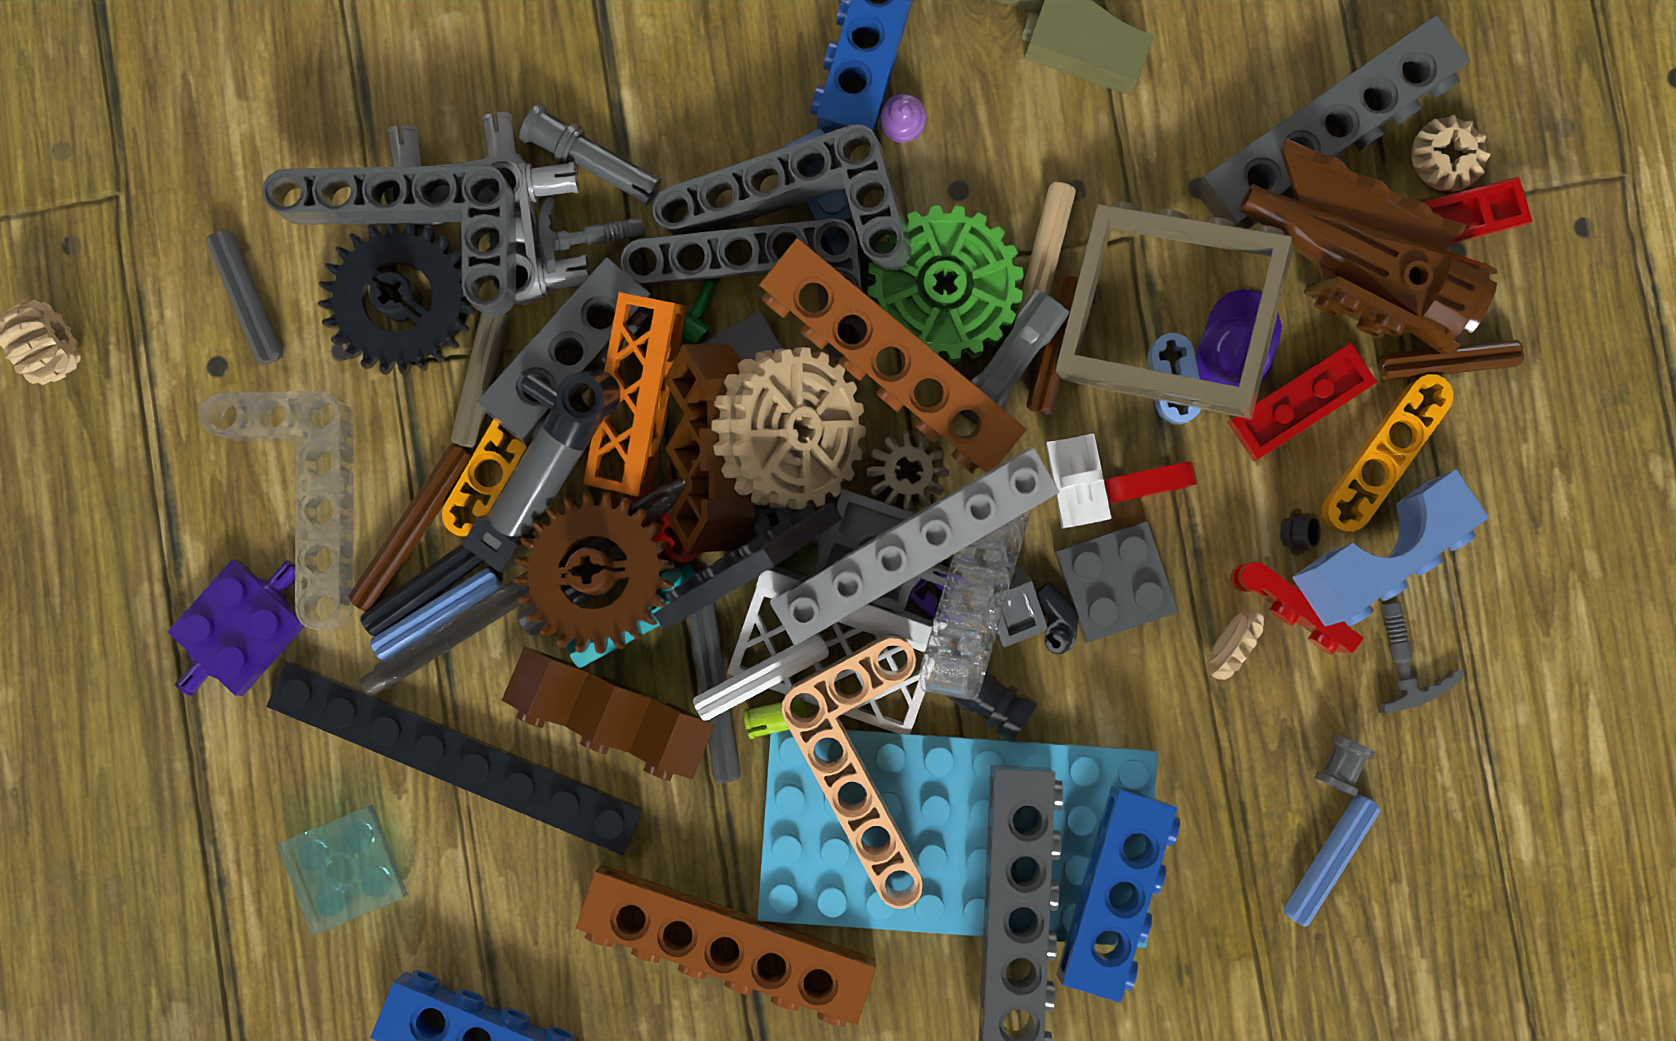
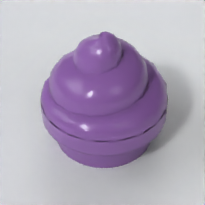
M908 94L894 95L887 99L881 107L879 114L881 130L889 139L895 142L906 143L913 141L921 135L925 128L926 111L920 100Z

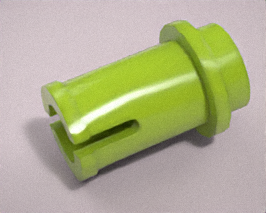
M793 698L791 701L793 711L800 717L808 718L803 699ZM783 702L744 709L746 729H751L748 730L750 739L790 730L782 713Z

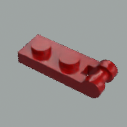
M1260 562L1244 563L1237 565L1232 570L1230 581L1236 590L1240 592L1255 591L1272 604L1269 611L1275 617L1290 626H1294L1296 622L1311 633L1308 640L1325 653L1333 655L1336 651L1338 653L1353 654L1364 639L1363 636L1344 622L1324 626L1303 593L1265 564Z

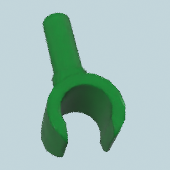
M705 280L694 307L686 314L682 341L686 344H701L710 332L711 328L700 319L704 315L716 287V284L712 281Z

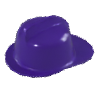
M1241 289L1227 293L1216 302L1209 314L1195 357L1200 380L1236 387L1240 386L1262 294L1256 291ZM1279 312L1260 387L1268 376L1280 342L1282 324Z

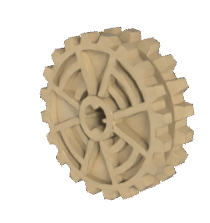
M794 348L792 352L790 349H775L774 354L771 350H764L755 353V361L753 359L742 360L738 363L740 374H729L723 383L727 388V393L725 396H717L714 404L720 410V417L712 420V431L719 433L720 441L713 448L715 455H722L726 463L721 468L725 478L735 477L737 481L734 489L740 495L752 493L751 502L757 505H767L770 502L771 508H786L788 505L790 509H802L806 504L818 507L825 504V495L827 497L839 495L842 492L840 482L851 481L855 474L851 465L853 460H861L863 451L858 447V440L865 437L866 427L859 424L858 417L864 413L862 403H855L853 395L857 387L854 381H845L843 379L845 369L839 363L829 365V355L824 352H814L811 355L810 348Z

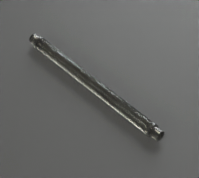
M679 477L671 483L669 481L664 482L660 488L634 503L631 516L641 508L648 511V518L644 525L645 527L671 511L686 486L683 478ZM596 537L581 541L569 551L562 567H566L568 559L577 550L594 548L604 553L617 545V543L607 538ZM513 580L426 634L425 637L416 643H412L384 662L374 665L373 671L359 679L361 687L370 697L385 688L392 689L396 686V683L425 666L432 659L440 654H444L522 605L518 603L517 598L530 591L529 586L516 584Z

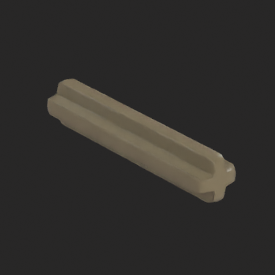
M481 313L450 438L451 442L466 448H476L478 446L486 413L477 400L494 383L509 322V317L506 313L496 317L486 316Z

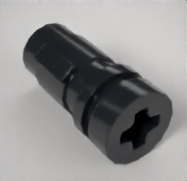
M955 651L934 683L949 693L947 698L970 714L974 711L986 719L985 725L990 728L995 725L999 728L997 733L1009 742H1012L1028 721L1038 703L1026 694L1020 697L1016 694L1018 691L1016 687L1010 685L1007 688L973 661L970 662Z

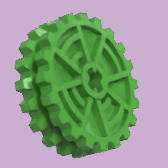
M936 205L930 206L929 215L924 217L917 211L907 214L908 222L906 227L911 241L912 252L909 260L903 267L894 271H885L879 269L873 263H869L867 282L872 285L867 287V296L937 355L945 359L948 364L958 366L961 356L967 355L971 361L981 358L984 345L991 349L995 348L1003 336L1001 330L1009 331L1016 317L1012 310H1017L1019 303L1022 301L1023 291L1016 287L1020 286V280L1023 279L1024 275L1022 267L1013 266L1014 258L1018 255V252L1014 245L1005 246L1002 239L1005 231L1000 226L989 229L985 226L987 216L978 212L973 218L965 216L964 207L954 206L951 213H943L941 206ZM889 235L887 238L888 243L879 241L875 247L876 253L886 254L892 251L896 246L897 236ZM942 278V283H945L946 278L954 282L951 295H947L946 290H944L943 295L935 292L937 279Z

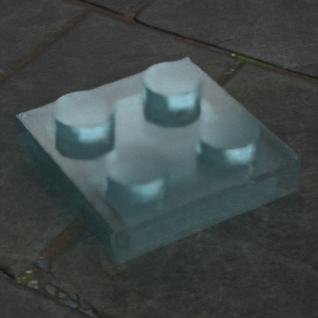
M373 805L277 844L312 936L408 895Z

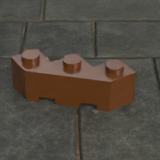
M683 344L664 379L685 414L667 445L666 451L686 483L667 519L687 554L736 549L755 518V503L751 502L752 493L740 495L734 489L737 481L736 478H725L721 471V468L726 463L722 455H715L713 448L720 441L719 433L712 431V420L720 417V410L714 405L716 397L726 395L727 388L723 382L729 374H740L738 363L741 360L731 345Z
M526 646L522 650L502 698V701L518 710L517 719L539 728H543L546 721L565 726L582 736L580 745L605 755L608 753L609 748L630 753L646 762L643 769L645 772L667 781H671L673 774L693 779L715 724L703 721L699 716L668 702L666 704L642 694V691L608 677H601L586 670L578 669L572 662Z

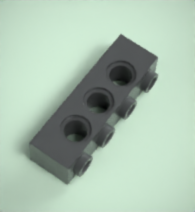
M607 257L477 400L485 413L497 421L527 448L551 410L540 402H533L526 398V392L520 386L523 378L527 374L533 373L558 391L560 383L572 374L597 370L598 368L604 371L613 324L603 330L595 329L589 325L591 318L598 312H609L615 315L619 292L651 298V294L625 274L623 270ZM630 305L627 326L632 334L637 335L648 324L653 315L650 308ZM567 347H577L583 351L581 360L570 366L559 363L558 356ZM584 385L582 390V397L585 395L590 385Z

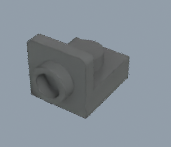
M1020 564L997 566L991 569L986 576L975 581L979 592L985 600L998 640L1003 648L1048 630L1033 583Z

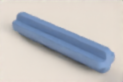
M485 568L376 635L370 641L375 655L381 661H388L496 595L503 589L499 576L493 569Z
M1359 794L1352 799L1284 907L1286 916L1302 926L1310 925L1379 815L1381 808L1374 801Z

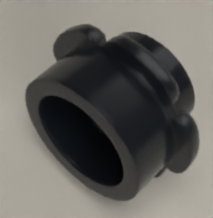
M1300 508L1293 509L1290 513V518H1284L1281 522L1280 538L1282 544L1285 547H1289L1291 553L1295 556H1299L1300 553L1305 551L1314 552L1317 550L1321 537L1318 516L1315 513H1302Z

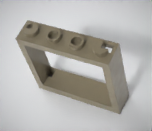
M1115 201L1112 203V206L1097 204L1055 370L1057 374L1066 382L1252 419L1292 258V237L1285 236L1283 230L1272 226L1260 225L1256 226L1255 230L1238 228L1234 222L1219 217L1207 218L1206 222L1187 219L1188 216L1176 210L1162 209L1159 211V214L1142 212L1138 206L1128 202ZM1110 230L1271 257L1239 387L1079 356Z

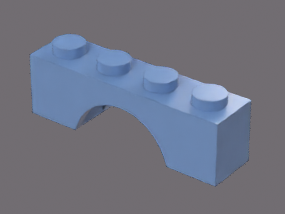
M1457 469L1427 481L1396 503L1399 516V536L1394 549L1388 557L1383 558L1369 554L1354 543H1350L1325 553L1292 577L1324 626L1342 621L1347 626H1352L1362 621L1374 612L1370 604L1379 598L1385 601L1398 595L1409 586L1405 579L1414 572L1419 576L1432 570L1443 562L1439 554L1447 548L1450 551H1454L1477 537L1473 529L1489 519V517Z

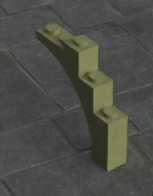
M996 0L1030 12L1021 40L1029 42L1024 59L1127 95L1132 93L1142 72L1154 37L1153 35L1120 21L1092 0Z

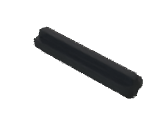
M462 544L364 612L360 616L363 627L371 636L380 634L485 561Z

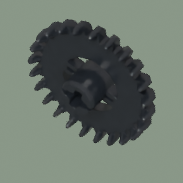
M386 223L385 235H382L374 225L368 224L369 241L365 242L357 234L351 233L350 238L355 247L353 252L340 246L335 248L344 263L342 265L325 263L326 269L334 274L336 279L335 281L319 282V286L322 289L333 294V297L320 300L317 303L322 309L334 312L329 318L323 319L322 324L330 329L340 328L338 333L331 337V342L335 345H344L350 342L348 349L344 351V356L348 359H355L363 354L360 364L364 369L372 368L379 360V371L382 374L388 375L395 363H397L399 372L406 376L410 373L412 362L415 361L422 371H426L429 366L428 356L432 355L438 361L443 362L445 360V354L442 349L444 345L454 349L459 348V343L453 334L455 331L469 332L470 327L461 321L462 316L473 315L476 312L473 306L464 303V300L467 298L462 289V268L456 269L462 262V252L455 250L447 255L451 245L450 239L447 236H442L434 244L435 232L430 226H425L423 232L418 237L417 227L414 223H405L406 227L402 234H400L396 223ZM396 265L412 266L421 271L429 280L433 293L429 312L422 307L423 297L421 291L411 280L399 272H380ZM380 280L391 290H397L403 296L402 299L422 314V316L419 318L400 302H394L389 297L390 293L377 284L376 281ZM369 285L370 300L377 310L395 321L404 322L412 320L417 326L402 332L385 331L376 326L369 317L365 304Z

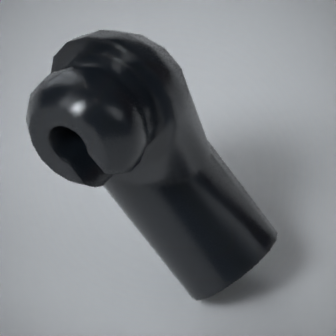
M1048 581L1036 592L1040 606L1048 614V630L1045 632L1044 639L1045 646L1051 653L1059 655L1066 653L1074 646L1077 638L1079 616L1073 605L1051 581Z

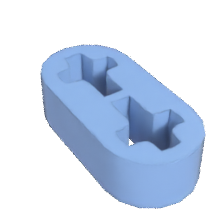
M1167 333L1150 346L1147 357L1150 370L1172 374L1169 361H1161L1159 358V354L1166 350L1167 344H1171L1173 351H1181L1182 358L1175 362L1176 375L1199 379L1195 352L1192 343L1185 336L1179 333ZM1154 399L1158 415L1165 422L1172 425H1181L1189 422L1201 410L1187 406L1183 409V415H1179L1176 407L1169 408L1167 402Z

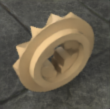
M1455 115L1440 119L1435 118L1425 125L1414 139L1411 151L1414 169L1418 176L1434 189L1446 192L1463 190L1471 186L1485 173L1486 161L1491 155L1486 151L1485 139L1487 135L1480 134L1473 127V121H1463L1457 119ZM1451 138L1452 142H1454L1455 150L1467 154L1456 159L1453 167L1452 163H1450L1449 155L1441 154V151H1437L1449 145Z
M1250 609L1244 615L1239 613L1230 621L1210 652L1208 662L1211 663L1209 667L1210 675L1219 680H1225L1240 669L1242 663L1249 658L1250 652L1257 645V640L1263 633L1264 616Z

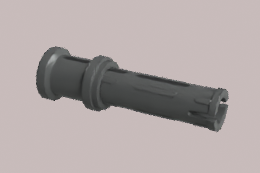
M541 103L534 105L522 124L519 140L525 144L533 142L554 154L555 161L560 164H568L574 161L578 166L639 199L645 205H648L657 193V189L654 187L660 186V177L652 175L585 137V131L582 130L580 125L577 123L569 125L549 114L545 105Z

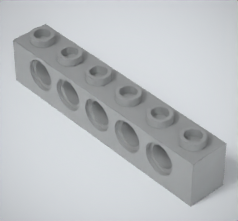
M1029 447L777 594L770 601V604L796 646L1053 497L1060 491L1036 450Z

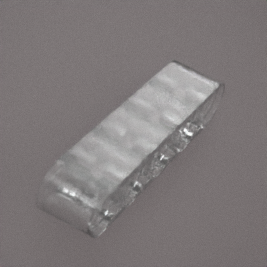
M1031 509L954 553L920 668V686L924 692L974 700L978 696Z

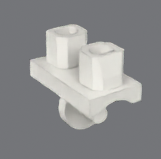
M1094 433L1046 442L1045 447L1051 478L1060 491L1055 495L1061 528L1111 519Z

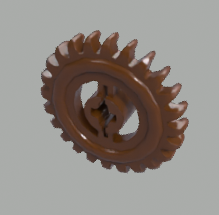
M584 492L582 508H579L572 498L565 497L566 513L564 515L553 507H547L546 512L551 521L549 526L538 521L531 522V525L540 536L538 540L530 538L520 539L521 543L532 551L531 556L516 557L514 559L517 564L528 568V573L515 577L513 582L529 586L530 591L518 597L517 601L520 604L536 605L533 611L526 616V620L537 622L546 619L543 628L539 632L541 636L548 637L560 630L556 641L558 647H566L575 637L576 652L584 653L589 647L591 640H593L595 651L603 654L607 649L608 639L610 638L616 648L623 649L626 641L625 633L628 632L634 638L641 639L643 633L639 623L644 621L650 625H656L657 619L651 611L652 607L662 608L668 604L659 595V591L672 589L674 583L662 578V573L673 569L675 563L670 560H663L660 556L671 545L668 541H654L661 531L660 524L653 523L644 528L648 518V511L641 508L631 516L632 503L628 498H623L615 509L613 496L608 492L603 493L599 506H597L595 498L591 493ZM594 537L607 538L617 543L627 557V560L615 561L613 557L599 550L583 548L573 553L568 559L566 567H562L565 558L572 548L581 541ZM593 563L610 570L625 568V571L621 572L600 570V573L592 575V580L575 575L584 574V571L592 569ZM628 579V584L622 595L612 604L599 609L581 607L574 603L564 590V586L571 585L580 592L601 596L612 591L619 580Z

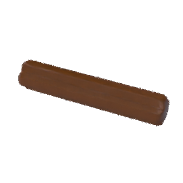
M1061 276L1058 280L1054 300L1070 312L1079 278ZM1069 315L1051 341L1040 349L1026 403L1027 408L1034 413L1050 415L1054 410L1062 379L1055 370Z
M1518 340L1462 345L1449 354H1442L1434 349L1386 353L1379 358V372L1382 379L1394 380L1422 377L1428 374L1442 375L1515 367L1524 361L1523 345Z

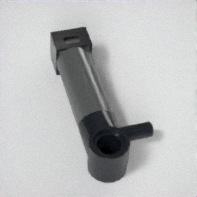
M602 370L575 373L566 377L560 383L558 391L533 373L527 374L521 381V389L551 411L489 512L478 517L462 543L464 547L500 573L518 565L514 561L516 557L525 556L528 548L521 543L520 539L536 538L532 535L535 528L531 525V522H540L546 512V508L554 500L603 419L611 415L618 407L620 388L611 374ZM585 384L590 385L596 394V403L593 408L588 407L583 401L582 390Z

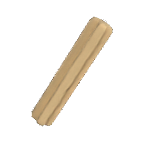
M1054 182L1048 188L1022 289V301L1019 303L1017 314L1035 289L1048 296L1050 294L1076 193L1072 185Z

